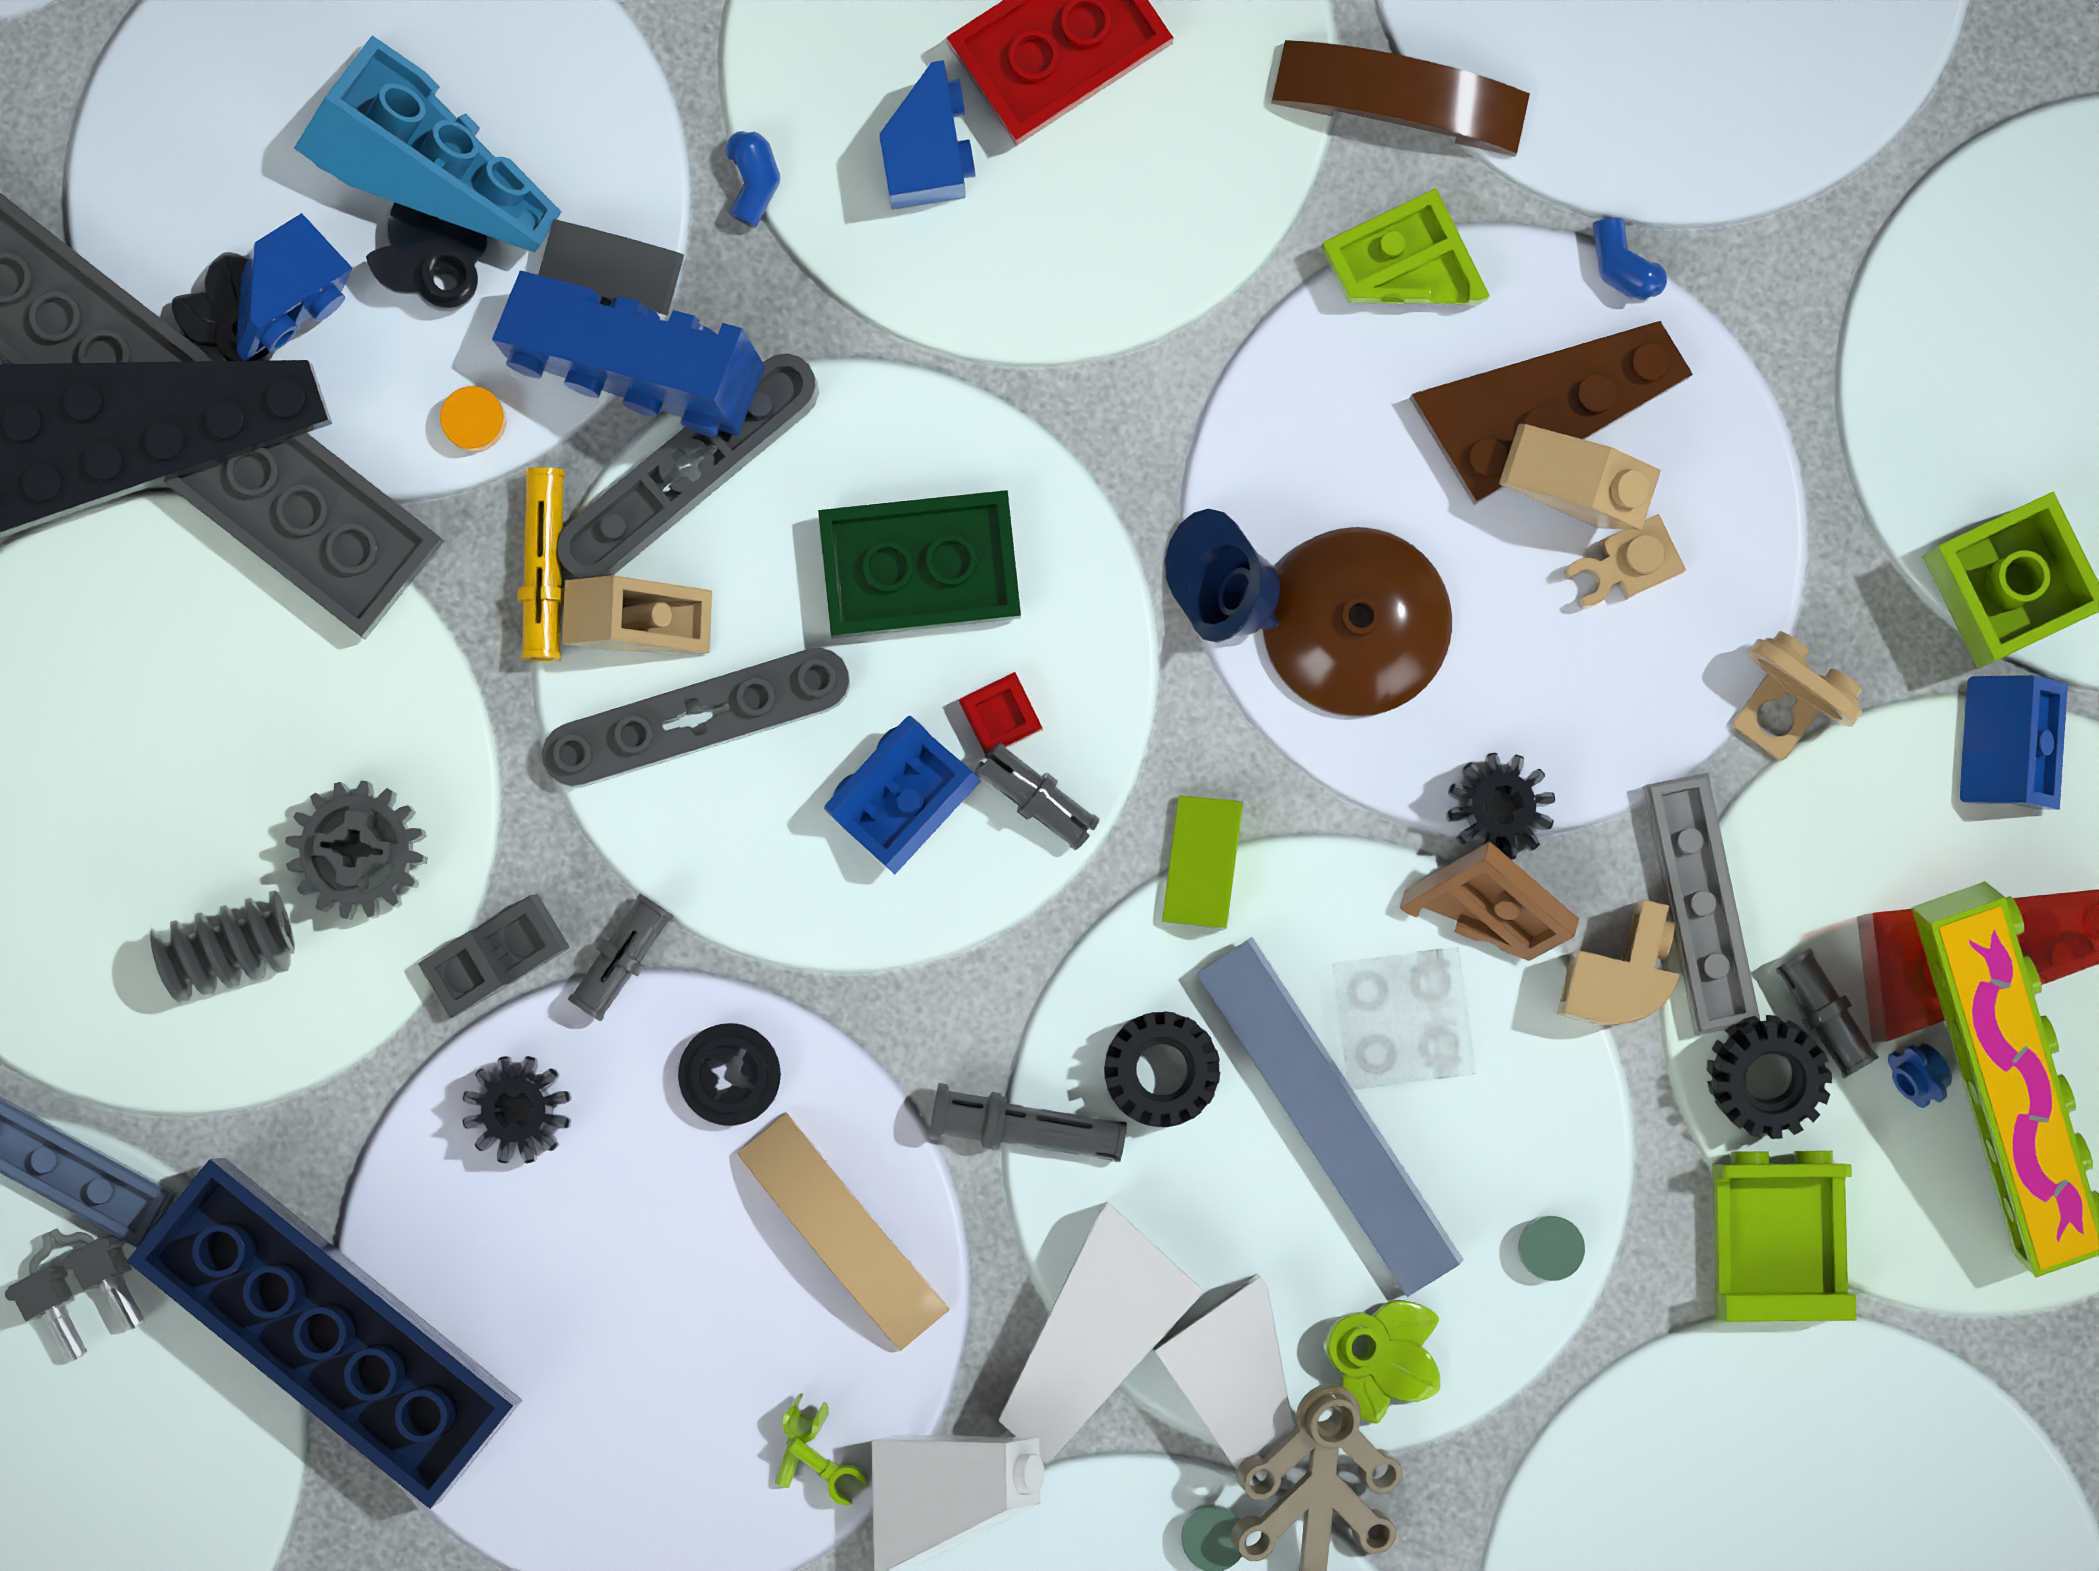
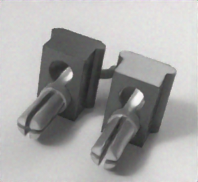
M58 1228L53 1229L41 1236L43 1248L30 1261V1275L9 1286L5 1292V1298L9 1301H15L25 1322L43 1318L67 1362L76 1361L78 1357L81 1358L87 1353V1349L66 1307L67 1304L75 1300L65 1281L68 1275L67 1270H73L83 1290L101 1288L125 1331L133 1330L135 1326L139 1327L145 1320L123 1276L124 1273L132 1270L131 1265L126 1262L127 1258L122 1250L125 1241L114 1235L94 1240L91 1235L84 1232L64 1235ZM53 1239L60 1244L66 1245L76 1242L86 1244L66 1255V1258L63 1260V1267L54 1266L39 1270L40 1262L48 1257L53 1249Z

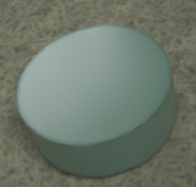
M1542 1216L1531 1221L1524 1228L1519 1238L1518 1252L1522 1264L1531 1274L1544 1280L1558 1281L1571 1276L1578 1270L1584 1259L1585 1243L1579 1229L1569 1220L1558 1216Z
M1216 1504L1205 1505L1194 1510L1185 1520L1181 1532V1542L1187 1558L1196 1567L1205 1571H1224L1234 1566L1242 1555L1232 1544L1231 1532L1240 1518L1229 1508Z

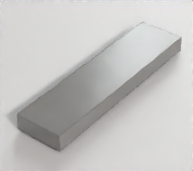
M1709 773L1647 784L1643 786L1667 905L1669 906L1671 922L1675 923L1674 938L1694 1034L1702 1035L1726 1030L1733 1024L1736 1027L1746 1026L1744 1019L1756 1016L1760 1020Z

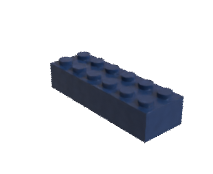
M214 1158L207 1161L126 1261L429 1509L443 1501L523 1401L226 1158Z

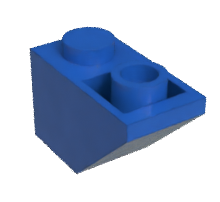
M944 60L930 63L879 134L892 210L966 198L964 179L976 177L970 139L958 141L954 117L965 116L960 79L947 80Z
M300 213L256 241L241 274L236 352L244 361L264 348H267L269 352L277 351L294 337L301 324L312 317L317 322L326 319L345 300V295L342 291L353 268L303 213Z

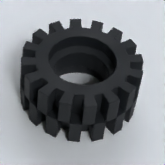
M1151 1012L1131 1020L1115 1035L1106 1053L1104 1078L1111 1098L1125 1115L1147 1126L1173 1127L1194 1119L1210 1104L1220 1081V1058L1212 1038L1197 1022L1174 1012ZM1167 1044L1173 1046L1185 1058L1187 1064L1186 1079L1182 1086L1171 1094H1153L1146 1090L1138 1079L1137 1062L1139 1057L1147 1048L1153 1045Z
M1766 1015V1021H1760L1756 1016L1745 1018V1027L1739 1029L1733 1024L1725 1030L1730 1036L1723 1044L1717 1039L1712 1047L1717 1056L1715 1061H1707L1706 1071L1712 1076V1080L1707 1081L1709 1092L1715 1097L1716 1101L1714 1102L1727 1118L1739 1129L1744 1128L1752 1136L1761 1138L1762 1133H1766L1771 1139H1782V1131L1787 1129L1793 1135H1796L1804 1130L1800 1124L1801 1121L1808 1117L1814 1123L1821 1115L1815 1109L1818 1102L1826 1105L1828 1103L1830 1093L1824 1087L1825 1083H1832V1072L1825 1066V1063L1829 1062L1825 1052L1817 1045V1042L1792 1021L1787 1019L1786 1022H1783L1778 1016ZM1766 1054L1784 1056L1788 1059L1792 1069V1079L1786 1091L1780 1096L1768 1100L1752 1096L1746 1087V1073L1752 1062Z

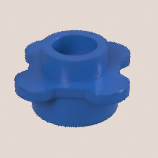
M1920 1043L1916 1046L1909 1045L1904 1049L1903 1054L1894 1051L1888 1055V1064L1892 1070L1893 1082L1905 1098L1921 1108L1927 1107L1932 1099L1940 1103L1947 1098L1946 1088L1952 1083V1074L1947 1062L1935 1048L1926 1043Z

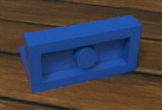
M2036 675L1972 676L1968 679L1960 781V800L1962 802L1970 804H2013L2037 810H2060L2067 683Z

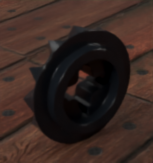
M736 1023L714 1025L697 1034L685 1048L678 1068L679 1087L688 1106L704 1120L723 1126L741 1125L758 1118L764 1113L776 1098L782 1075L778 1056L771 1043L757 1030ZM744 1049L746 1053L742 1058L744 1063L741 1066L740 1072L748 1077V1082L755 1085L754 1089L751 1090L747 1087L741 1088L732 1085L726 1093L723 1092L719 1100H716L714 1097L719 1090L717 1085L719 1084L720 1077L713 1072L712 1067L705 1064L707 1058L716 1063L720 1061L728 1064L734 1056L738 1057L741 1050Z

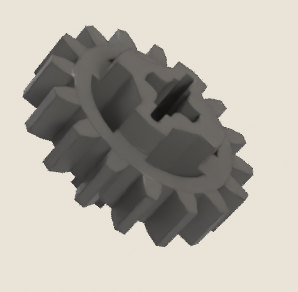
M360 781L356 795H351L346 784L337 782L334 783L333 790L335 799L329 801L322 795L314 793L310 796L312 804L316 809L313 815L309 816L299 812L294 814L293 818L304 829L301 836L286 837L285 844L299 849L300 857L288 862L286 867L291 872L305 873L306 878L297 887V891L300 894L306 896L316 891L320 892L316 904L318 910L327 913L336 902H340L339 911L343 919L353 920L357 906L362 905L368 918H378L380 912L379 901L384 899L393 907L399 908L403 903L397 889L401 885L416 889L419 886L420 882L409 871L411 865L427 864L428 857L413 851V843L420 842L426 838V831L421 828H408L406 823L416 813L412 806L406 805L397 810L393 809L397 797L396 792L386 788L377 799H374L373 784L368 781ZM345 811L342 824L328 834L320 833L331 818ZM376 812L381 814L390 823L398 844L386 842L377 831L378 818H376ZM358 834H360L361 842L370 845V848L383 852V854H369L368 857H358L355 867H353L354 862L352 858L344 856L342 852L331 849V846L344 847L345 844H355ZM316 857L327 859L335 869L337 889L323 877ZM384 867L393 868L390 875L380 885L365 891L368 889L369 878Z

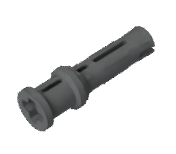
M938 1083L929 1139L939 1140L942 1135L978 1140L981 1141L982 1148L993 1149V1146L999 1147L1000 1142L1021 1144L1040 1149L1093 1156L1120 1163L1124 1149L1127 1122L1102 1120L1047 1109L1024 1107L1007 1103V1097H1002V1093L991 1092L988 1097L953 1092L949 1090L948 1084Z

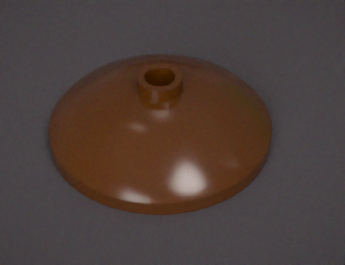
M1367 527L1340 528L1325 532L1306 541L1293 551L1277 570L1280 580V596L1274 613L1279 620V625L1273 630L1262 629L1263 640L1268 657L1276 673L1284 684L1299 698L1322 711L1347 717L1374 716L1406 704L1423 691L1436 676L1444 662L1450 645L1452 610L1449 595L1441 576L1430 560L1415 546L1394 534L1379 529ZM1355 606L1368 608L1372 614L1371 624L1365 628L1354 626L1349 620L1350 609Z

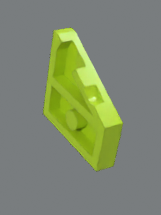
M1437 188L1324 241L1321 246L1348 303L1480 305L1488 301L1490 297Z

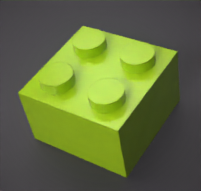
M2054 491L1944 542L1922 555L1977 669L2099 612V581Z

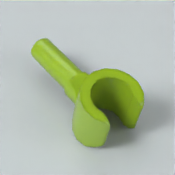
M803 1393L796 1395L782 1418V1428L788 1436L786 1445L795 1436L805 1444L815 1439L829 1415V1407L826 1402H823L815 1419H809L803 1416L799 1410V1403L802 1400ZM785 1450L775 1479V1483L784 1488L790 1487L799 1461L797 1457Z
M796 1436L786 1446L787 1451L816 1471L818 1476L828 1482L830 1497L840 1505H851L852 1500L846 1495L839 1493L836 1489L835 1482L838 1477L844 1474H851L865 1486L867 1484L865 1473L860 1467L848 1463L838 1466L830 1459H825Z

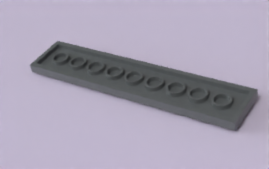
M0 193V354L12 364L215 361ZM308 433L164 482L364 640L367 639L444 542L440 536Z

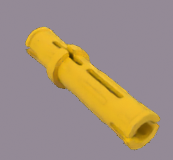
M534 467L525 469L524 587L517 588V603L523 604L521 659L531 662L561 661L562 653H560L561 606L564 605L565 589L561 588L562 563L558 557L557 543L563 531L565 472L558 468Z

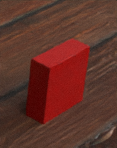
M1016 672L958 699L985 755L998 741L1004 744L1005 748H1008L1043 731V727Z

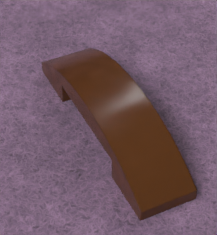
M1285 40L1271 103L1331 117L1334 111L1444 134L1456 137L1455 144L1516 157L1530 93L1478 74L1413 57L1346 45Z

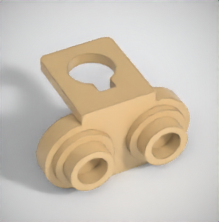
M1779 631L1773 639L1768 637L1765 640L1757 639L1748 651V656L1768 674L1732 723L1736 731L1779 761L1787 758L1819 712L1847 727H1853L1862 714L1859 708L1860 702L1857 699L1862 692V688L1847 675L1835 669H1830L1826 676L1814 673L1805 662L1810 654L1808 648L1791 635ZM1786 692L1796 700L1790 709L1793 716L1792 726L1785 735L1771 737L1759 728L1757 713L1765 702L1770 700L1779 701Z

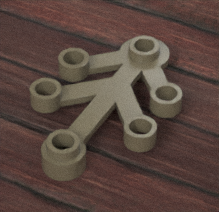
M1331 1383L1319 1385L1310 1390L1300 1401L1296 1411L1297 1427L1266 1457L1262 1455L1250 1456L1242 1461L1237 1469L1236 1478L1240 1487L1250 1498L1262 1501L1271 1498L1278 1491L1281 1477L1310 1452L1309 1471L1260 1518L1257 1516H1247L1240 1519L1234 1525L1231 1532L1232 1544L1242 1557L1248 1561H1260L1269 1556L1274 1549L1275 1541L1304 1514L1299 1571H1327L1333 1508L1352 1527L1354 1539L1370 1554H1381L1387 1551L1396 1539V1528L1386 1515L1377 1509H1370L1337 1475L1339 1448H1341L1358 1464L1360 1479L1371 1491L1377 1494L1389 1493L1399 1485L1402 1479L1401 1465L1388 1451L1376 1449L1359 1431L1360 1407L1357 1399L1348 1389ZM1334 1406L1333 1413L1328 1419L1318 1421L1325 1410ZM1388 1464L1387 1471L1382 1477L1372 1479L1373 1472L1378 1466ZM1267 1470L1266 1478L1260 1484H1250L1254 1474ZM1382 1524L1381 1531L1376 1537L1366 1539L1367 1532L1371 1527ZM1261 1531V1537L1255 1544L1245 1546V1541L1250 1534Z

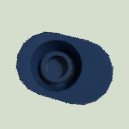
M1209 508L1194 512L1182 521L1169 541L1165 557L1166 581L1173 597L1190 620L1194 630L1203 640L1219 643L1233 636L1243 637L1256 633L1260 629H1275L1279 625V620L1274 613L1280 596L1278 573L1267 559L1256 552L1238 524L1225 512Z

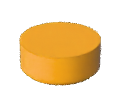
M466 386L455 390L446 398L440 412V423L444 434L456 447L468 452H481L491 448L501 439L506 427V414L502 404L490 391L478 386Z

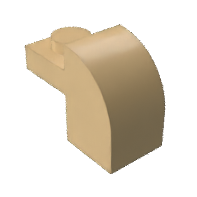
M1648 900L1634 903L1622 960L1580 950L1572 952L1569 958L1557 1015L1599 1025H1619L1644 1019L1661 1008L1672 995L1680 974L1655 969L1657 958L1667 959L1673 941L1675 923L1666 921L1669 906Z

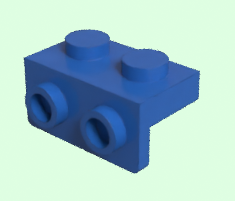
M909 715L897 727L890 729L883 735L876 750L855 773L848 775L838 784L833 797L825 804L824 810L895 875L977 787L981 780L972 770L932 737L915 718Z

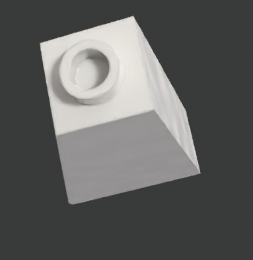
M1109 1202L1099 1210L998 1419L1006 1428L1000 1437L1039 1438L1040 1458L1045 1465L1054 1458L1205 1292Z

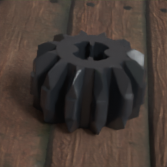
M1495 752L1489 753L1485 756L1484 763L1486 776L1471 762L1462 768L1464 777L1473 788L1455 783L1450 785L1448 794L1454 799L1466 802L1465 807H1456L1447 811L1446 819L1449 822L1467 819L1470 826L1461 831L1456 837L1460 845L1468 843L1478 834L1482 837L1478 848L1489 841L1495 846L1496 841H1499L1500 851L1509 859L1514 860L1517 854L1515 838L1529 851L1535 850L1540 845L1537 836L1528 826L1539 830H1549L1552 828L1554 820L1545 814L1536 812V807H1544L1554 803L1556 800L1555 794L1553 792L1534 794L1531 787L1540 783L1544 779L1545 773L1541 769H1537L1525 779L1521 778L1519 775L1524 765L1523 756L1514 755L1507 765L1506 772L1503 773L1498 754ZM1495 791L1505 792L1502 799L1506 800L1511 797L1515 803L1516 810L1506 815V823L1496 822L1498 814L1491 817L1487 814L1485 804L1495 798Z
M509 1056L500 1057L498 1059V1070L501 1080L499 1081L490 1071L481 1068L475 1073L478 1082L487 1089V1092L484 1095L479 1092L465 1091L463 1095L464 1102L481 1106V1114L470 1115L462 1120L464 1128H478L483 1125L487 1128L475 1142V1147L479 1151L487 1150L500 1139L497 1151V1161L506 1164L510 1162L514 1155L516 1143H518L520 1155L524 1163L536 1162L537 1151L533 1139H536L545 1149L554 1151L559 1147V1142L547 1130L548 1126L570 1128L572 1119L566 1115L553 1114V1105L570 1102L572 1100L571 1093L569 1091H558L550 1095L547 1091L557 1082L560 1073L556 1069L550 1068L535 1081L534 1078L538 1068V1060L535 1057H525L521 1063L518 1078L511 1058ZM508 1096L512 1098L527 1096L532 1107L525 1108V1111L532 1112V1115L527 1124L522 1121L507 1123L503 1112L510 1111V1108L503 1107V1104Z

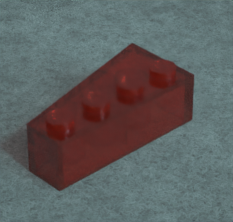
M2099 889L2013 898L2021 913L2025 929L2024 933L2017 935L2023 957L2029 956L2034 963L2041 985L2099 964ZM1912 909L1873 912L1857 916L1872 1043L1888 1042L1945 1021Z

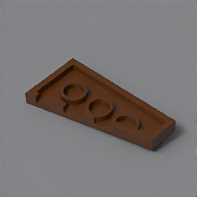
M1657 321L1412 393L1409 399L1473 505H1476L1505 488L1499 482L1519 424H1527L1586 440L1685 382L1693 373L1662 322Z

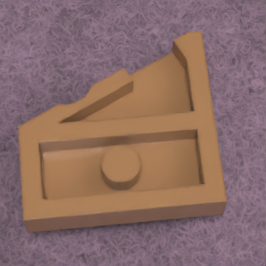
M1490 841L1406 889L1399 907L1406 914L1416 918L1421 909L1425 908L1457 921L1454 929L1455 933L1476 941L1490 942L1501 951L1527 961H1531L1575 937L1579 918Z

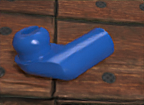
M738 131L728 139L726 155L728 159L733 160L735 165L738 166L744 184L728 213L741 223L756 228L780 184V172L770 143L764 136L755 131Z
M1607 218L1592 224L1599 273L1606 284L1637 300L1656 297L1664 291L1667 284V275L1664 268L1660 264L1651 263L1628 250L1623 218Z

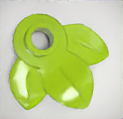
M1392 1300L1381 1306L1372 1315L1363 1312H1352L1343 1315L1330 1328L1326 1339L1327 1356L1331 1364L1341 1372V1386L1348 1389L1357 1399L1360 1407V1418L1378 1424L1387 1412L1391 1397L1406 1402H1419L1439 1392L1441 1381L1438 1367L1431 1354L1421 1347L1433 1333L1439 1322V1317L1431 1309L1415 1302ZM1366 1335L1368 1338V1349L1363 1355L1355 1357L1352 1353V1343L1358 1336Z

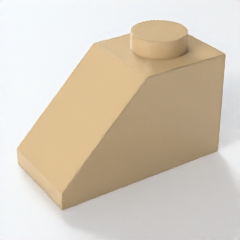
M1519 424L1499 484L1596 528L1642 530L1661 470L1609 446L1527 424Z
M615 575L565 580L562 644L613 651L710 653L712 590Z

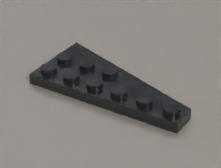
M309 360L0 364V538L333 424L313 364Z

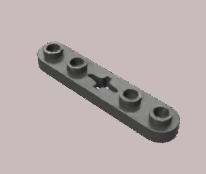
M791 354L774 355L763 362L765 365L764 372L739 436L719 430L716 437H709L684 427L568 523L560 534L557 549L558 557L564 568L576 579L615 575L780 438L816 405L819 395L818 380L809 364L799 356ZM712 448H716V452L714 454H712L711 451L707 453ZM685 455L689 460L693 461L705 455L704 459L698 464V469L702 474L699 479L692 482L688 477L684 476L672 482L673 478L680 472L675 463L680 457ZM668 484H670V485L668 486V487L670 488V490H669L668 492H663V489H664Z
M820 647L799 651L565 723L554 729L545 739L542 749L543 764L548 774L562 785L573 788L589 786L829 712L838 707L847 697L850 688L849 671L843 659L831 650ZM697 700L703 709H716L724 704L729 705L727 712L715 715L714 718L706 721L705 727L707 732L702 735H696L690 726H679L670 730L664 729V723L677 721L688 714L687 703Z

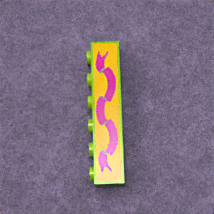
M1984 881L1911 907L2015 1257L2037 1278L2099 1256V1193L2096 1190L2091 1191L2086 1171L2093 1169V1160L2085 1139L2079 1132L2074 1133L2069 1113L2076 1110V1102L2067 1079L2063 1074L2057 1075L2051 1054L2059 1052V1043L2050 1020L2046 1015L2040 1016L2034 995L2042 992V985L2034 963L2029 956L2023 957L2017 935L2024 933L2025 929L2016 902L2011 896L2005 897Z

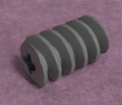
M276 890L269 892V911L264 913L261 912L252 898L244 899V919L237 920L228 906L224 905L220 907L219 926L213 928L203 913L195 914L194 934L188 935L177 920L170 922V941L163 943L152 927L150 931L151 948L157 972L171 997L178 1003L190 1000L193 985L202 995L213 994L217 988V976L227 988L239 986L242 969L252 980L263 979L266 973V961L277 973L286 972L291 965V953L294 954L295 941L290 921L281 897Z

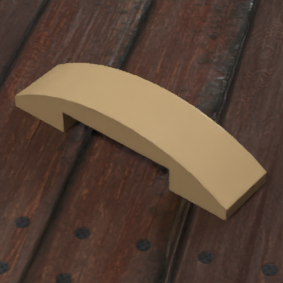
M787 1112L737 1153L815 1253L900 1351L950 1310L911 1261L907 1260L834 1172L825 1157Z

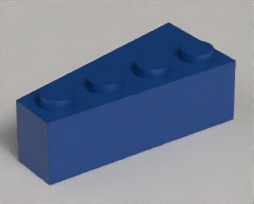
M519 271L492 337V341L507 358L506 365L523 375L537 379L542 377L544 371L565 378V386L589 397L599 398L602 391L623 398L622 404L645 416L656 418L661 410L682 417L680 423L683 426L705 436L716 437L719 430L739 436L765 369L764 363L743 328L722 323L717 334L699 324L700 320L695 315L675 310L672 311L669 321L660 320V316L656 312L645 307L640 301L618 296V298L612 299L610 306L600 304L601 296L590 288Z

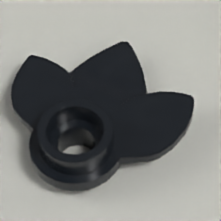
M394 202L387 225L388 240L391 246L376 249L366 256L367 264L373 276L386 289L400 294H418L424 303L437 310L453 311L468 304L477 289L478 274L475 264L486 250L488 244L487 235L445 220L440 221L437 217ZM447 273L456 279L457 285L453 289L443 290L435 284L434 278L438 274Z
M224 252L211 263L205 277L206 292L183 294L172 299V311L181 331L191 342L218 347L219 352L227 361H244L236 352V335L238 333L241 274L248 258L233 252ZM264 348L246 361L270 360L275 352H269L267 348Z

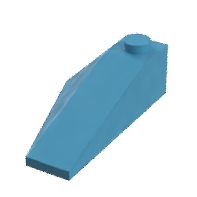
M372 35L325 96L293 149L313 161L318 168L332 174L346 185L535 253L550 231L553 219H557L562 211L511 159L501 156L495 157L475 137L480 127L467 114L457 118L435 96L440 86L424 70Z

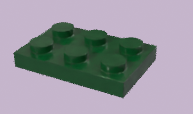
M1008 490L818 510L832 639L1021 619Z

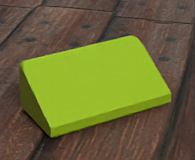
M1178 795L1162 922L1220 930L1227 928L1243 801Z

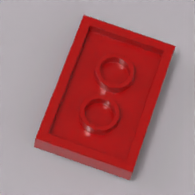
M1002 0L946 37L948 46L1016 146L1172 45L1174 38L1149 0Z

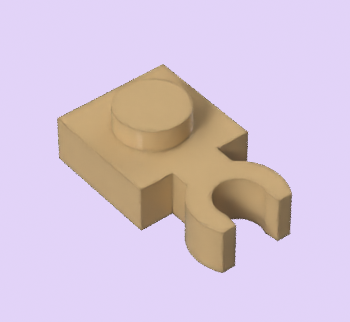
M1657 514L1644 521L1642 530H1623L1603 539L1599 546L1605 556L1604 560L1599 561L1594 558L1576 560L1564 571L1566 579H1569L1579 573H1588L1595 579V592L1586 595L1578 601L1581 609H1588L1601 603L1608 596L1611 587L1616 584L1619 585L1625 600H1628L1683 574L1687 570L1660 515Z

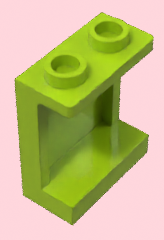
M1731 1151L1730 1164H1712L1716 1319L1726 1322L1857 1321L1856 1294L1848 1293L1845 1179L1846 1177H1852L1851 1164L1834 1163L1833 1151H1794V1163L1769 1164V1151Z

